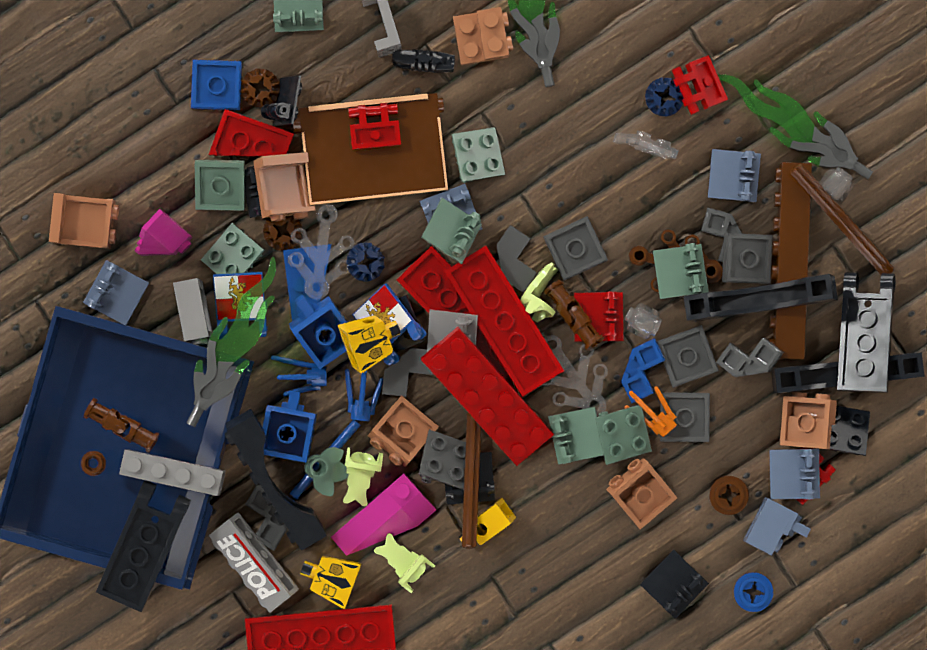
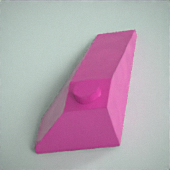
M159 209L142 227L139 235L141 239L137 242L138 246L135 248V252L141 256L176 255L178 252L183 254L192 244L189 241L193 237L172 217Z
M404 473L331 538L347 556L386 540L388 533L395 536L419 526L436 511V508Z

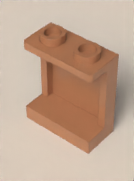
M308 152L262 156L253 161L262 219L271 218V222L286 220V216H294V219L308 218L309 213L316 211L315 205L310 206L304 171V164L309 162Z
M54 193L49 242L111 249V244L116 242V229H113L114 220L118 219L119 205H116L114 199Z

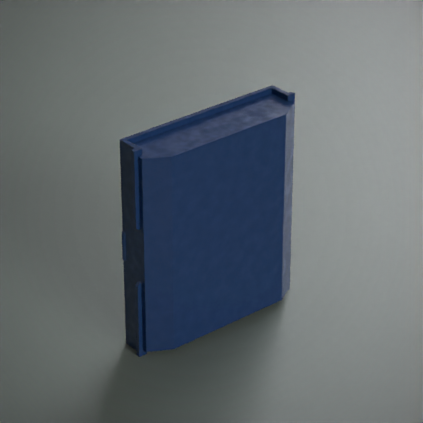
M55 306L32 386L33 389L29 403L25 406L17 433L19 437L0 498V539L106 568L140 488L145 481L119 474L124 450L130 449L143 453L147 452L140 445L134 442L129 443L115 435L112 430H105L100 423L90 418H83L92 399L95 398L99 404L109 409L114 408L121 415H126L141 423V427L150 432L159 433L160 435L155 446L148 454L220 469L226 445L230 444L224 434L227 432L225 423L240 415L255 361L216 351L217 366L218 361L235 362L228 370L226 379L234 371L241 374V378L236 388L228 396L211 405L207 411H203L196 427H193L186 422L195 407L194 372L206 374L207 348ZM129 426V428L126 429L123 434L127 435L130 431L131 426ZM89 451H98L106 459V468L99 475L90 476L82 470L81 459ZM94 458L91 459L90 466L96 468L98 461ZM152 482L157 484V487L148 505L165 513L171 514L179 495L191 499L189 508L156 580V583L177 589H190L213 510V506L210 504L212 495ZM157 516L152 517L154 523L159 521Z

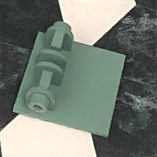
M274 0L273 21L275 23V32L324 30L322 0Z
M495 127L451 134L461 182L468 183L477 179L505 175Z
M441 198L421 238L462 264L482 225L481 216L476 212L468 215L444 198Z
M232 223L201 261L216 274L249 273L248 269L254 267L252 265L260 256H263L262 253L265 250Z
M690 243L683 247L653 251L660 299L709 292L701 244L695 245V243Z
M639 405L609 414L608 411L601 412L599 417L595 418L606 465L652 451L643 410Z
M595 407L548 416L550 428L554 433L552 437L558 464L603 456L595 421L597 417Z

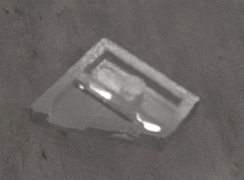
M637 131L636 134L616 133L613 140L614 143L628 144L635 147L636 150L665 159H676L679 150L670 147L671 142L662 139L654 141L650 139V134L642 131Z

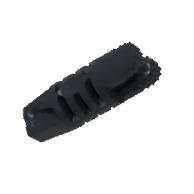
M397 49L392 54V62L396 68L432 73L454 72V55L416 49Z

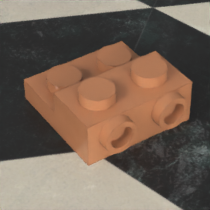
M501 7L453 16L461 66L509 58V51L513 50L511 36L506 37L505 27H509L507 12L502 13Z
M792 392V397L784 396L780 445L830 449L832 425H835L837 400H830V395L816 394L815 398H807V393Z
M401 395L372 429L368 437L371 438L370 444L375 449L382 450L383 448L390 454L389 459L393 464L397 466L402 464L406 467L426 443L428 430L436 431L439 426Z
M644 458L633 460L627 467L628 471L622 476H614L609 481L610 486L606 489L639 529H642L677 499L676 495Z

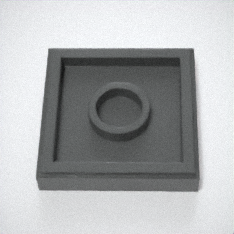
M588 216L543 236L563 281L608 261Z
M724 233L722 282L771 284L773 235Z
M702 325L657 341L666 359L663 361L672 388L719 371Z
M662 393L671 411L677 417L674 419L677 426L665 437L660 435V441L709 442L710 393ZM660 402V413L663 412L666 415L667 413Z

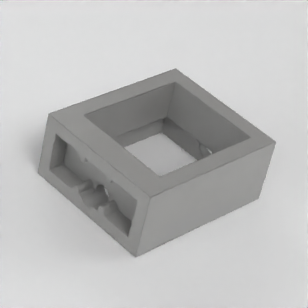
M195 278L174 282V291L184 341L198 346L208 344V339L214 337L203 281Z

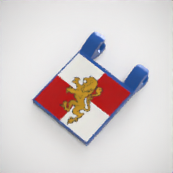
M263 273L213 274L218 338H228L229 321L256 320L257 336L266 337L268 327Z
M387 283L352 314L356 320L377 316L384 322V325L396 321L401 334L391 338V344L406 330H408L413 340H421L427 335L424 328L413 319ZM393 350L383 361L387 365L396 364L400 360V356Z

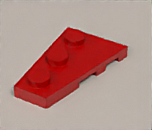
M225 109L208 155L262 157L288 154L294 133Z

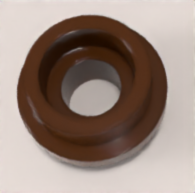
M98 451L87 452L81 459L82 470L90 476L101 474L106 468L104 455ZM93 458L98 461L96 468L90 466V460Z

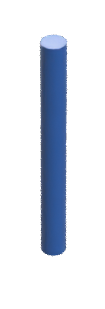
M352 420L330 447L341 449L361 425L356 420ZM318 462L313 465L314 471L319 468ZM305 474L290 494L295 499H298L311 484L313 478Z

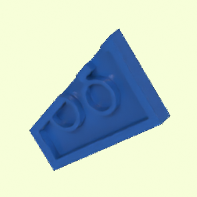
M332 244L283 250L292 321L298 318L297 314L302 311L295 302L297 297L303 294L310 304L315 301L318 304L321 301Z

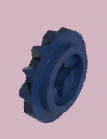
M661 77L656 79L646 90V104L656 115L671 116L678 112L683 105L682 100L684 98L679 87L675 86L672 78ZM668 87L669 96L674 100H667L663 106H660L661 97L655 94V92L663 93Z
M360 243L349 251L347 268L355 279L363 282L372 281L379 277L385 268V257L380 252V248L372 243ZM364 255H366L367 259H374L369 264V269H367L366 265H358L359 262L364 260Z

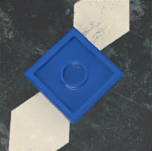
M193 60L191 109L240 111L242 62Z

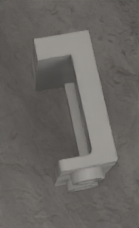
M361 0L363 7L375 3L378 4L388 37L374 41L379 58L393 54L397 49L402 50L388 0Z

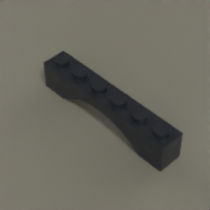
M831 274L805 277L759 287L684 296L687 321L691 322L838 300L835 276Z
M922 352L890 356L889 381L925 377ZM839 362L772 369L773 392L783 393L836 387Z
M252 409L225 423L227 432L224 434L231 446L236 444L240 451L237 455L243 466L249 465L252 470L249 473L251 479L256 486H262L265 491L262 493L264 500L268 506L273 504L277 512L274 515L281 526L285 524L289 531L286 534L292 545L297 544L302 551L326 537L325 529L314 510L289 498L270 478L264 462L266 435Z

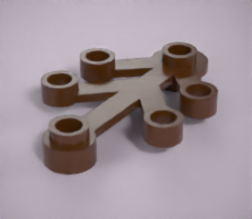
M668 229L662 232L660 238L669 248L680 247L675 240L676 235L674 231ZM671 233L673 236L672 241H665L664 234ZM689 235L684 241L686 245L689 238H694L696 245L700 244V240L696 235ZM636 246L629 252V260L635 266H642L645 263L654 264L653 254L648 253L647 249L642 246ZM702 250L705 272L708 267L715 269L713 276H709L706 273L707 283H716L722 277L723 268L718 261L708 259ZM641 251L644 255L643 259L637 260L634 256L635 252ZM656 277L651 281L650 287L654 292H659V290L655 289L653 286L654 281L657 280Z

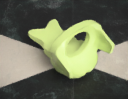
M552 262L539 271L520 299L526 309L525 311L529 314L534 313L532 319L537 323L545 318L553 317L556 313L547 303L539 299L548 282L558 271Z
M350 448L347 449L345 466L346 473H348L346 482L348 490L343 498L344 503L357 500L362 506H367L366 491L370 487V480L374 476L375 471L381 472L383 453H379L377 461H375L374 457L368 453L355 452L350 456Z
M388 533L386 536L385 545L374 549L376 554L384 556L388 560V564L396 569L395 572L400 577L398 583L410 593L413 592V589L409 586L408 582L413 583L423 575L426 569L425 563L432 568L435 567L424 555H418L413 551L410 552L404 545L400 546L391 533Z

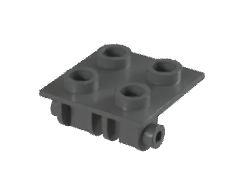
M429 429L418 473L422 478L421 481L431 483V480L434 479L464 490L466 442Z

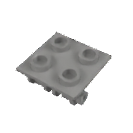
M430 309L427 352L458 326L476 345L478 315Z

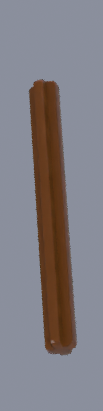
M802 164L796 165L791 170V175L880 275L882 273H892L894 270L893 266Z
M468 412L462 547L473 549L477 546L481 426Z

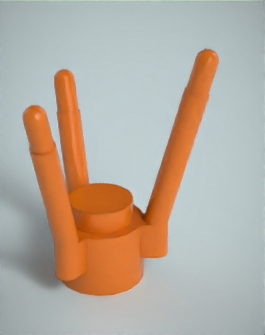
M655 386L654 390L667 413L666 415L661 412L657 416L633 391H629V395L653 419L650 422L644 417L646 425L656 435L660 434L662 437H665L677 426L674 421L677 417L671 411L658 386Z

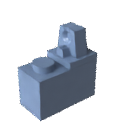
M765 497L743 541L772 555L773 552L777 553L780 550L784 541L781 539L783 534L792 537L794 532L807 538L811 529L799 523L802 517L798 513Z

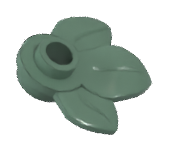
M330 447L325 449L320 455L315 454L307 459V463L304 466L305 472L310 478H313L314 488L319 493L333 496V482L336 483L348 478L346 466L340 462L344 450ZM318 462L319 468L314 471L313 464Z

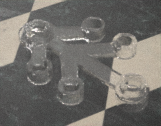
M329 204L320 207L316 213L317 220L320 222L317 250L307 238V233L303 228H296L291 233L292 241L299 243L315 264L314 273L303 262L304 257L299 252L290 254L288 256V263L290 266L296 267L306 281V294L315 300L322 299L328 294L331 282L339 276L349 273L348 268L345 272L339 268L341 263H345L347 266V260L345 259L338 261L335 269L324 275L325 265L342 252L348 251L354 246V239L346 235L339 239L337 245L327 251L330 224L338 216L336 208ZM323 211L329 213L330 217L328 220L322 217ZM297 231H300L303 235L301 240L295 237ZM344 239L350 241L349 247L343 246L342 242ZM293 255L299 257L300 261L298 264L292 262ZM314 283L320 285L319 292L313 290Z
M555 335L547 336L545 338L547 344L550 340H554L557 343V347L552 352L569 378L555 376L548 384L544 383L542 385L577 389L583 397H569L564 392H557L553 396V403L556 406L568 405L586 409L590 408V402L595 400L599 403V407L596 409L597 417H599V413L606 410V401L601 396L604 377L608 373L607 367L604 364L594 366L593 375L595 379L591 392L585 383L589 360L594 353V349H591V353L585 356L582 354V348L585 347V344L580 346V360L578 371H576L561 350L562 342L560 338ZM599 366L605 370L602 376L596 374V368ZM558 394L565 397V401L562 404H558L555 400Z

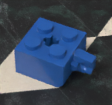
M302 294L295 299L296 304L302 311L297 314L298 318L289 323V326L314 363L321 369L346 351L338 325L347 323V320L329 296L318 304L316 301L310 304ZM325 329L328 334L323 336L320 331Z
M290 390L288 402L282 401L281 407L267 405L263 422V429L266 435L264 455L307 463L317 414L304 412V405H299L301 392ZM287 426L292 428L291 432L294 431V436L289 437L288 441L284 440L285 436L281 435L282 430H286Z

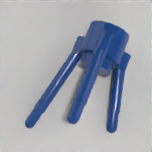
M271 356V359L275 361L311 368L307 370V374L277 376L278 380H307V384H312L293 389V391L303 393L311 390H320V386H327L326 367L319 369L315 363ZM290 391L284 392L283 395L289 396Z
M345 369L348 412L351 413V419L370 421V416L375 415V406L382 389L383 378L379 379L369 406V401L365 400L367 370L361 375L359 400H355L354 403L350 371Z

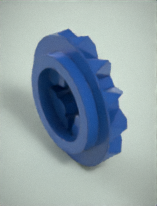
M756 572L746 573L737 580L734 587V597L738 605L744 610L758 612L770 604L773 598V587L769 579L764 575ZM755 581L756 589L764 594L755 595L751 603L750 594L744 592L743 589H751Z

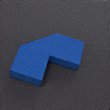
M655 338L633 348L621 380L631 403L636 401L629 395V391H633L640 399L655 393L644 371L666 360Z

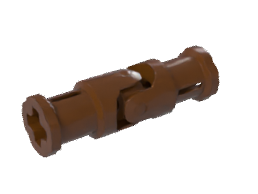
M558 280L547 287L544 293L546 296H550L557 306L556 310L570 326L572 332L578 334L585 344L584 348L589 351L600 344L604 337L597 333L591 325L592 321L589 316L584 312L574 296H570L563 287V281Z
M95 398L92 399L83 416L85 419L90 418L100 423L105 430H112L115 435L125 441L140 445L146 449L145 452L147 453L151 452L160 435L157 432L152 433L141 427V423L126 415H121L116 409H109L99 404ZM129 426H131L129 433L127 435L123 434L125 430L128 429Z

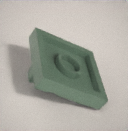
M195 160V210H245V161Z

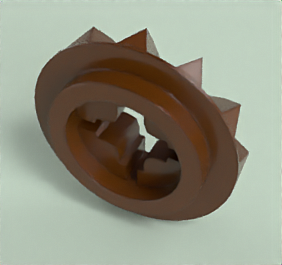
M256 68L247 72L241 81L242 96L248 104L254 107L262 108L263 105L272 104L279 95L280 86L278 79L267 69ZM264 78L263 85L270 92L261 91L256 98V89L251 84H259Z
M286 216V220L271 222V218H268L263 228L264 238L276 250L292 249L299 243L302 237L301 223L298 219H294V216ZM289 222L286 230L292 236L282 235L281 238L279 237L276 240L279 232L274 225L283 227L284 224L286 225Z
M721 477L710 488V502L713 508L721 514H737L745 508L748 502L749 493L747 486L737 477ZM726 485H728L731 492L739 493V495L732 497L731 506H729L727 499L718 497L726 493Z

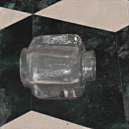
M839 167L836 170L829 169L818 182L837 204L844 202L854 188L852 176Z
M639 303L635 309L630 307L624 319L628 322L627 331L643 339H648L650 336L654 337L662 322V319L659 318V311L643 303Z

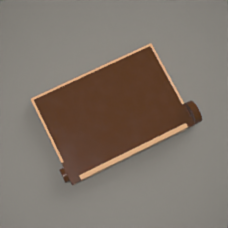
M437 93L299 108L293 128L294 134L302 133L304 153L308 152L309 162L305 164L310 206L447 191L448 184L439 114L444 112L443 98H438ZM386 102L387 105L397 104L398 114H389L388 116L389 121L399 120L401 146L352 150L350 125L360 123L359 117L349 118L348 108H358V105L364 104L365 107L380 106V103ZM381 115L367 116V123L381 122Z

